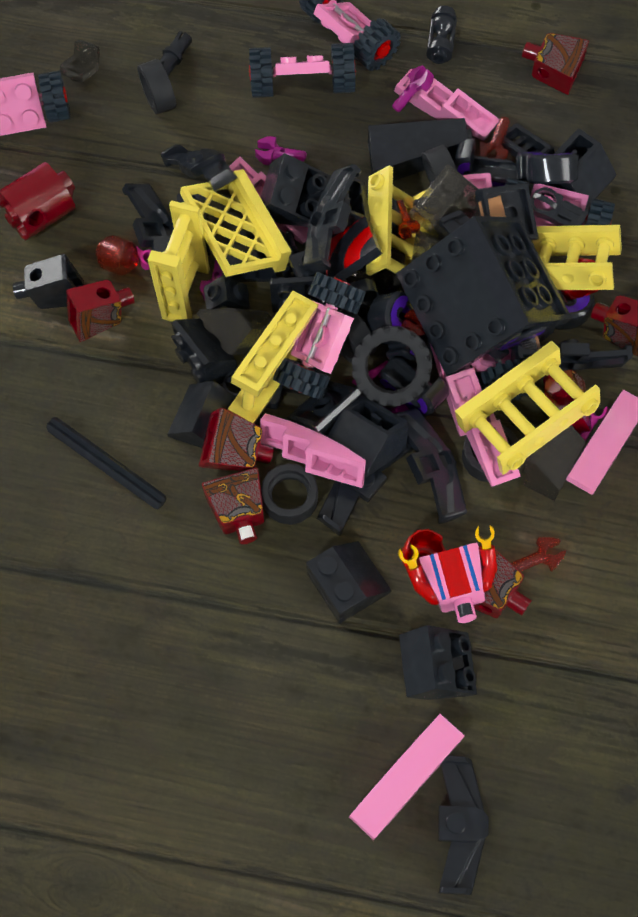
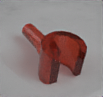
M398 200L397 205L403 221L398 228L399 235L403 239L411 238L413 233L419 232L420 224L416 220H411L404 201Z

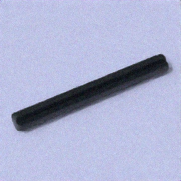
M53 417L47 423L46 428L49 433L154 509L158 510L166 502L165 494L62 420Z

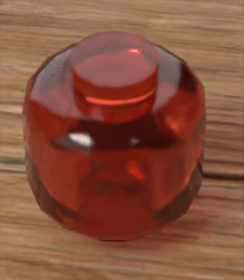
M116 235L106 237L98 244L96 249L99 266L117 275L128 274L137 266L139 261L136 245L132 241Z

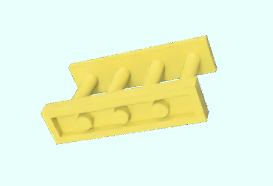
M390 165L369 176L368 207L370 222L382 252L379 257L366 265V274L369 276L385 268L396 274L434 246V210L415 211L413 208L414 200L434 198V194L429 190H425L411 197L393 185V167ZM392 198L406 206V217L392 209ZM392 222L406 230V241L392 233ZM391 246L405 254V265L391 258Z
M171 201L169 204L174 230L167 248L163 252L151 250L148 258L162 319L172 322L176 319H192L188 293L196 272L208 274L210 270L200 208L188 202L180 203Z
M620 225L536 226L539 239L532 241L557 290H614L612 262H607L609 255H621ZM597 255L595 263H578L579 256ZM551 256H567L566 263H549Z
M295 291L291 292L233 374L231 383L241 388V391L227 409L228 411L252 423L256 422L281 385L273 380L284 358L297 362L298 358L292 356L291 351L295 342L317 312L319 304Z
M550 341L455 410L458 426L465 433L472 428H478L501 453L497 456L499 471L503 475L509 470L518 469L527 457L584 415L589 416L594 413L599 407L600 388L594 385L584 393L559 367L561 364L560 348L553 341ZM545 375H550L574 401L562 410H559L535 385V382ZM520 393H527L550 418L535 428L511 403V400ZM497 410H502L525 435V437L512 446L486 420L487 417Z

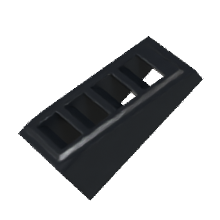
M518 123L514 124L497 138L498 143L514 158H516L518 153L532 152L533 150H535L534 152L545 154L555 153L553 146ZM520 136V138H519L518 140H516L515 142H512V140H514L516 137Z

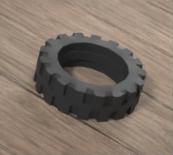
M385 326L369 333L357 346L352 359V374L358 389L369 400L383 406H400L414 400L424 391L432 371L431 354L426 343L415 332L400 326ZM388 341L401 342L408 346L414 353L417 361V371L412 382L403 389L395 391L385 390L377 386L370 378L367 368L368 358L373 349L379 344Z

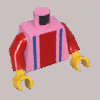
M491 525V536L487 539L480 537L479 526L475 531L476 539L482 544L481 547L478 546L477 542L420 557V563L416 561L419 553L413 545H410L414 552L411 559H404L401 549L398 551L400 560L408 565L406 570L414 590L429 604L439 605L442 612L446 613L455 610L459 623H468L476 619L477 615L474 605L485 601L484 592L492 588L497 573L495 546L491 545L495 531Z

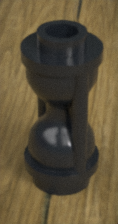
M449 6L437 7L431 17L426 56L436 64H443L452 58L457 16L455 10Z

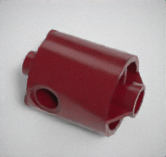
M43 162L0 189V207L4 208L7 212L4 216L13 229L16 228L21 238L26 241L76 209L72 199L75 186L64 170L56 173L48 163Z

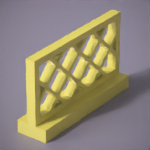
M244 169L234 171L237 179L218 189H228L231 194L230 199L216 193L217 191L214 192L208 182L181 187L180 194L184 202L191 203L200 208L204 238L225 277L270 267L273 268L275 273L286 270L292 251ZM199 194L206 197L207 200L205 203L193 199L192 195ZM213 200L226 207L224 211L209 206L210 202ZM232 208L241 212L243 218L240 219L228 214L229 209ZM207 213L219 218V220L214 224L205 220L203 215ZM224 220L238 227L233 232L220 225ZM241 229L252 232L255 236L254 240L240 235ZM217 233L231 239L229 244L226 245L216 241L215 234ZM236 241L250 247L248 252L245 253L233 248L234 242ZM255 249L264 253L267 258L259 259L252 256L251 253ZM231 255L242 260V263L230 266L226 257Z

